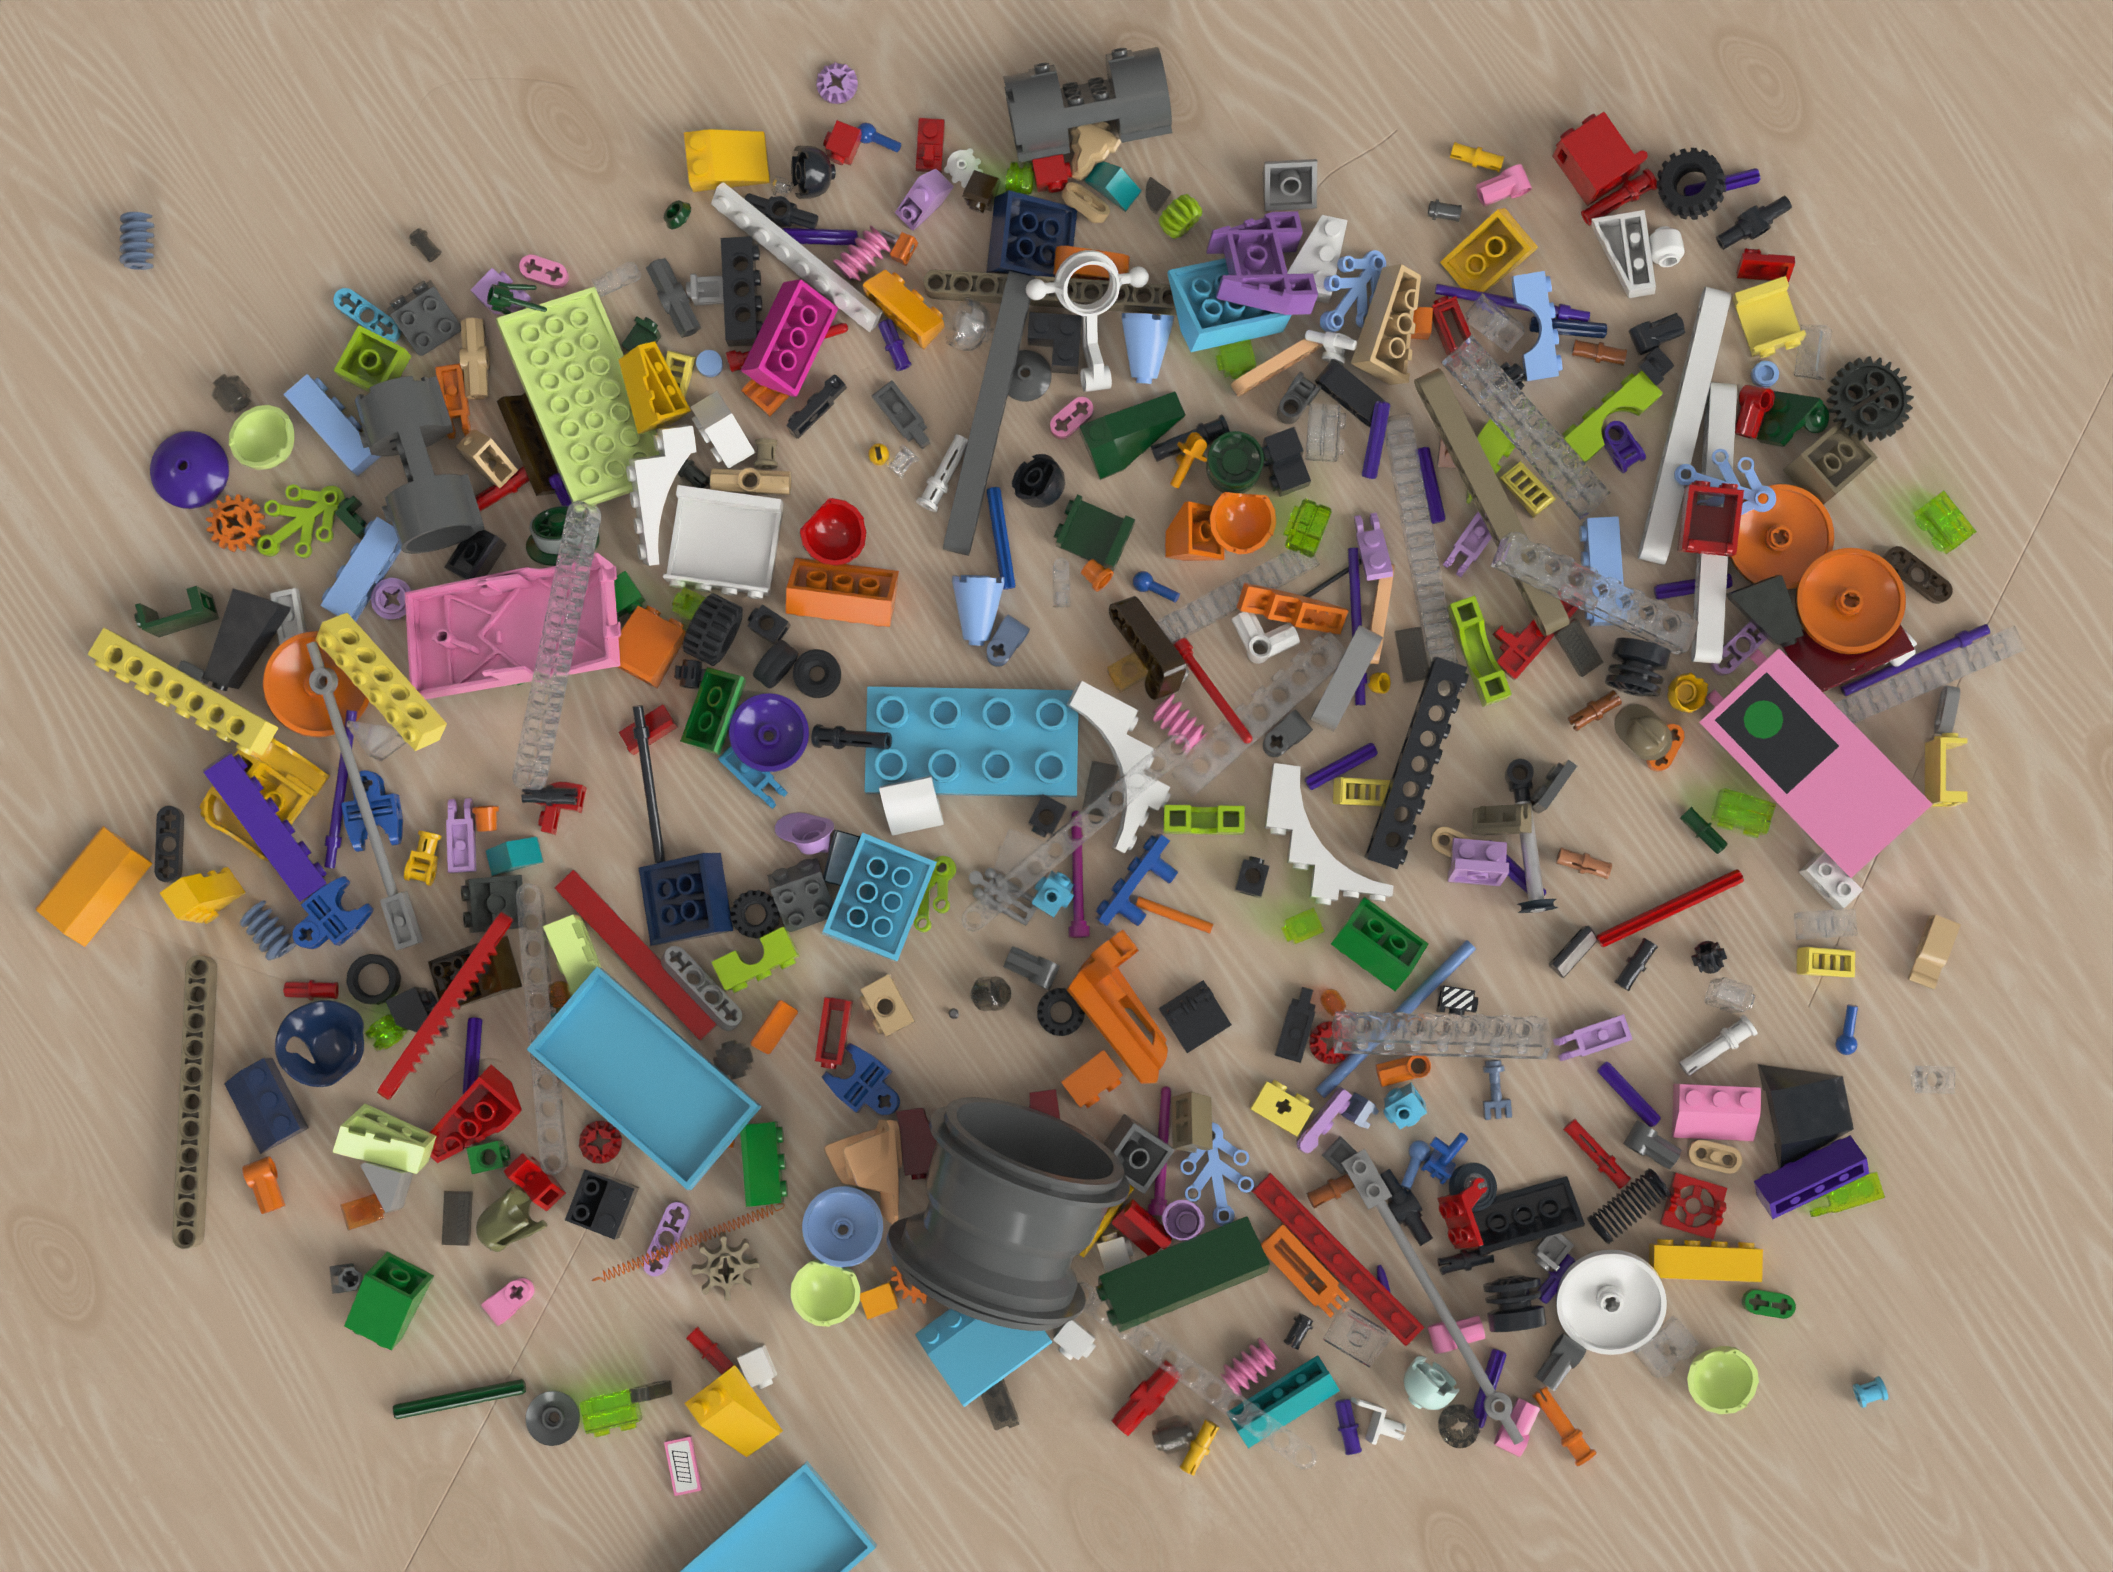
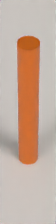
M1138 897L1136 906L1206 933H1211L1213 923L1143 897Z

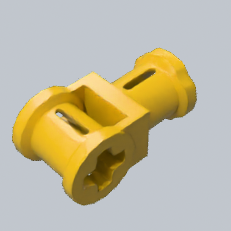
M419 830L418 835L420 837L416 851L411 850L410 858L404 870V880L410 881L414 879L426 882V885L432 886L436 877L439 858L434 856L438 840H441L442 836ZM416 870L425 871V873H419Z

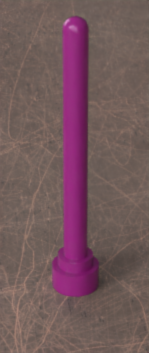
M1075 810L1071 813L1072 880L1074 884L1073 921H1071V926H1068L1069 938L1090 937V926H1087V921L1084 920L1082 815L1079 811Z
M1164 1086L1161 1089L1158 1137L1168 1144L1171 1089L1168 1086ZM1167 1162L1155 1178L1154 1199H1151V1204H1148V1213L1150 1215L1162 1216L1165 1208L1168 1206L1167 1200H1165Z

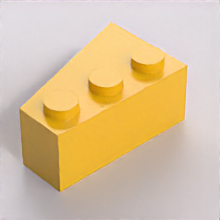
M655 341L638 345L619 359L638 434L672 425L691 412Z
M229 867L223 868L218 873L215 870L209 871L207 877H203L201 873L181 877L161 891L160 895L178 920L210 923L219 916L217 912L246 893Z

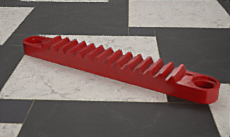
M503 912L496 917L377 1091L379 1095L389 1101L407 1075L417 1072L414 1065L423 1063L422 1054L429 1055L430 1052L427 1046H435L434 1036H442L439 1029L441 1027L447 1028L446 1019H453L455 1017L452 1010H460L461 1007L458 1001H466L465 991H473L470 984L472 982L478 983L477 974H484L486 972L483 965H490L492 963L489 956H497L498 953L495 948L509 929L513 918Z

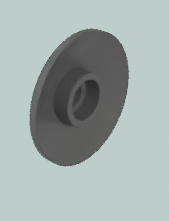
M1031 350L1018 351L1008 393L1011 398L1022 402H1029L1040 398L1046 393L1051 383L1052 374L1049 363L1042 355ZM1025 369L1030 371V376L1026 378L1020 374Z
M547 1391L538 1395L532 1400L526 1412V1426L530 1435L537 1442L547 1446L561 1445L570 1440L576 1433L580 1423V1412L577 1404L569 1395L560 1391ZM552 1412H556L559 1415L558 1422H553L550 1419Z

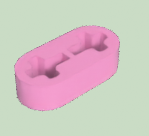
M527 255L519 263L520 272L530 281L556 289L563 288L569 281V274L560 263L536 255ZM535 262L536 267L541 269V272L532 270L530 274L526 266H531ZM559 270L562 278H557L556 281H553V278L547 274V272L556 273Z
M1078 397L1057 413L1050 423L1053 436L1058 439H1066L1076 432L1080 426L1089 421L1093 415L1092 402L1086 397ZM1076 405L1088 406L1086 408V415L1079 413L1075 418L1073 417L1077 412ZM1068 419L1071 420L1066 425V432H1064L1063 430H1056V422L1060 421L1061 423H1064Z

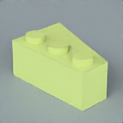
M570 915L543 926L550 947L554 950L557 957L556 962L562 975L564 974L568 982L566 989L570 998L597 966L602 968L584 920L577 915Z
M364 1104L340 1126L333 1153L417 1174L429 1162L436 1136L368 1104Z

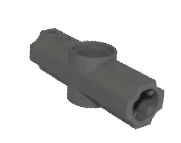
M666 258L651 262L646 269L658 291L657 295L666 313L670 314L676 330L681 338L695 334L701 329V326L689 305L690 301L681 283L675 278L669 262H667Z

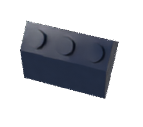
M262 1058L240 1070L224 1083L260 1154L309 1129L273 1058Z

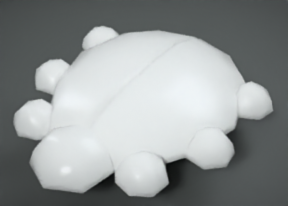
M971 148L953 152L948 158L947 166L944 168V172L950 173L952 176V182L957 183L961 181L963 188L966 187L974 170L983 173L982 169H978L981 160L979 158L975 159L972 155L974 151Z

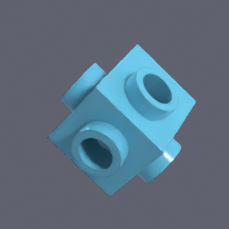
M1051 870L1047 878L1042 875L1034 887L1037 893L1031 904L1054 918L1060 907L1066 908L1074 895L1070 892L1074 884L1063 873H1055Z
M1411 1082L1402 1088H1394L1384 1098L1385 1109L1383 1112L1387 1120L1391 1124L1395 1122L1399 1129L1415 1125L1420 1120V1117L1427 1114L1426 1102Z

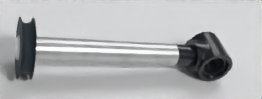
M1525 759L1513 760L1505 772V780L1509 785V791L1514 792L1515 804H1531L1530 789H1533L1532 777L1534 769L1532 764ZM1515 768L1523 769L1526 773V778L1522 780L1516 779L1512 774V770ZM1532 804V833L1519 834L1529 901L1517 904L1521 906V911L1518 913H1539L1558 908L1553 904L1557 899L1544 898Z

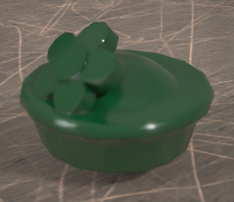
M680 200L670 204L663 217L667 228L671 230L677 229L686 223L691 213V206L689 203Z
M1824 403L1820 409L1816 407L1806 417L1807 423L1803 427L1811 433H1820L1825 430L1829 423V412Z

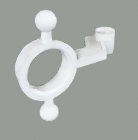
M1084 250L1069 256L1060 265L1054 282L1044 283L1040 279H1033L1026 286V293L1029 298L1040 300L1048 293H1056L1057 298L1066 309L1082 316V348L1088 368H1082L1080 371L1081 385L1084 392L1111 389L1112 385L1109 366H1104L1098 345L1097 315L1107 311L1114 304L1122 284L1130 283L1133 287L1140 288L1145 286L1149 279L1147 270L1140 266L1132 268L1129 273L1119 274L1113 261L1104 253L1095 250ZM1086 265L1104 267L1109 273L1110 283L1101 299L1087 305L1077 304L1069 299L1067 286L1075 271Z

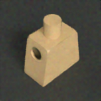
M475 429L471 430L456 446V449L468 463L498 488H501L518 471L490 437ZM495 461V467L491 468L488 466L490 464L488 462Z

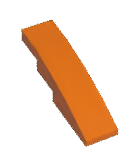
M1244 583L1237 604V608L1243 612L1264 615L1267 619L1288 622L1299 628L1339 635L1349 611L1346 608L1320 600Z

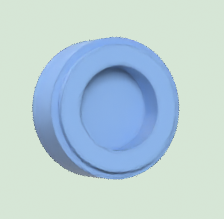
M705 350L698 355L696 366L703 376L715 377L723 369V360L716 351Z
M1761 361L1751 371L1752 382L1759 387L1769 388L1779 377L1778 367L1771 361Z

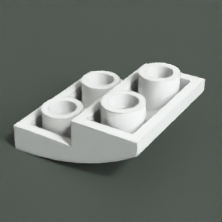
M932 775L879 787L892 836L944 825Z

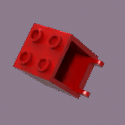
M1605 112L1598 116L1595 113L1591 114L1582 121V126L1578 129L1570 128L1560 136L1561 140L1556 144L1557 148L1552 155L1587 206L1638 173L1641 168L1640 164L1646 161L1648 157L1647 152L1644 150L1636 154L1632 152Z
M1695 480L1692 482V485H1688L1684 489L1677 551L1728 557L1735 556L1737 554L1744 490H1738L1737 484L1721 483L1718 488L1710 487L1711 482ZM1698 495L1724 497L1723 507L1697 505Z

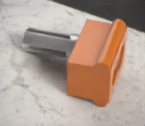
M882 230L881 235L884 239L894 244L890 253L892 259L907 266L918 245L916 238L901 232L900 236Z

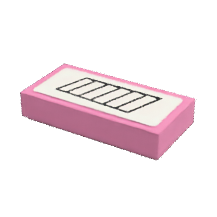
M692 1436L665 1441L664 1445L674 1496L701 1491L702 1485Z

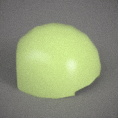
M271 405L255 406L245 411L234 422L229 433L228 445L233 456L241 464L256 470L277 467L286 461L293 449L295 438L292 421L283 410Z
M815 1259L808 1262L797 1272L791 1284V1300L795 1310L804 1320L816 1326L830 1327L831 1325L843 1322L852 1313L854 1314L860 1302V1286L855 1272L849 1267H833Z
M1720 1346L1704 1351L1693 1359L1687 1381L1689 1392L1698 1405L1713 1413L1729 1414L1736 1413L1747 1407V1404L1756 1393L1759 1378L1755 1365L1745 1353L1736 1347Z

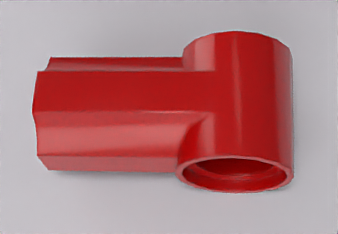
M1754 385L1743 386L1739 393L1741 409L1735 424L1736 435L1756 439L1764 412L1769 411L1774 404L1775 395L1772 389Z

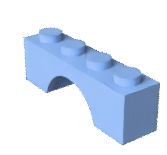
M1545 271L1512 276L1511 283L1514 303L1525 306L1532 311L1539 325L1536 343L1528 352L1521 355L1523 370L1526 375L1525 381L1559 376V371L1563 370L1561 355H1556L1555 345L1559 344L1557 328L1553 329L1551 319L1555 318V307L1553 302L1549 303L1548 292H1552L1550 276H1545Z

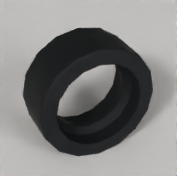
M367 954L359 957L351 964L347 972L346 983L349 992L356 1000L364 1004L379 1005L396 995L400 987L401 975L397 965L391 959L383 955ZM370 964L383 966L389 975L387 988L377 995H369L363 992L358 983L361 970Z

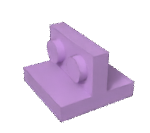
M1453 838L1448 882L1501 886L1509 874V863H1506L1507 842Z

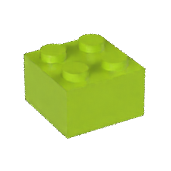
M358 325L333 371L345 381L370 393V387L387 380L400 378L412 356L405 348Z

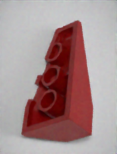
M492 1064L429 1132L436 1136L430 1155L436 1163L463 1151L464 1148L476 1142L483 1141L486 1137L504 1130L522 1111L512 1082Z

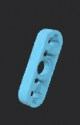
M342 288L335 293L333 298L334 305L343 314L360 326L393 343L399 340L402 331L390 316L349 288ZM350 297V300L357 305V308L354 310L348 304L344 305L341 301L342 298ZM366 309L374 311V318L370 322H363L361 320V314ZM379 322L386 327L392 326L393 334L387 333L385 335L384 330L378 326Z

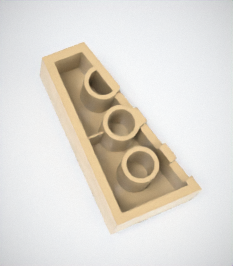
M1402 264L1382 268L1351 364L1389 385L1409 383L1410 373H1407L1408 361L1412 360L1413 351L1410 349L1411 334H1415L1416 325L1413 322L1414 310L1418 307L1421 281L1420 274Z

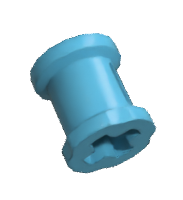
M1880 1376L1875 1377L1872 1382L1853 1385L1856 1400L1862 1408L1866 1407L1867 1403L1879 1399L1883 1401L1888 1400L1887 1389Z

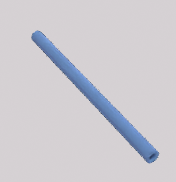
M1466 940L1315 1090L1323 1098L1331 1093L1476 948Z

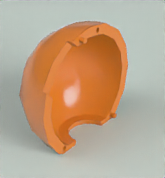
M1224 492L1213 504L1209 517L1211 532L1217 543L1227 551L1240 555L1253 553L1263 547L1269 538L1273 536L1276 526L1275 508L1266 495Z

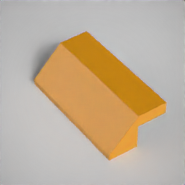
M102 826L35 909L63 934L85 947L153 863L129 847L123 838Z

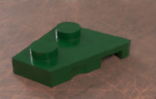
M1774 391V404L1766 412L1757 440L1760 443L1784 447L1793 438L1794 433L1807 423L1806 417L1816 407L1818 409L1821 408L1823 401L1820 398Z

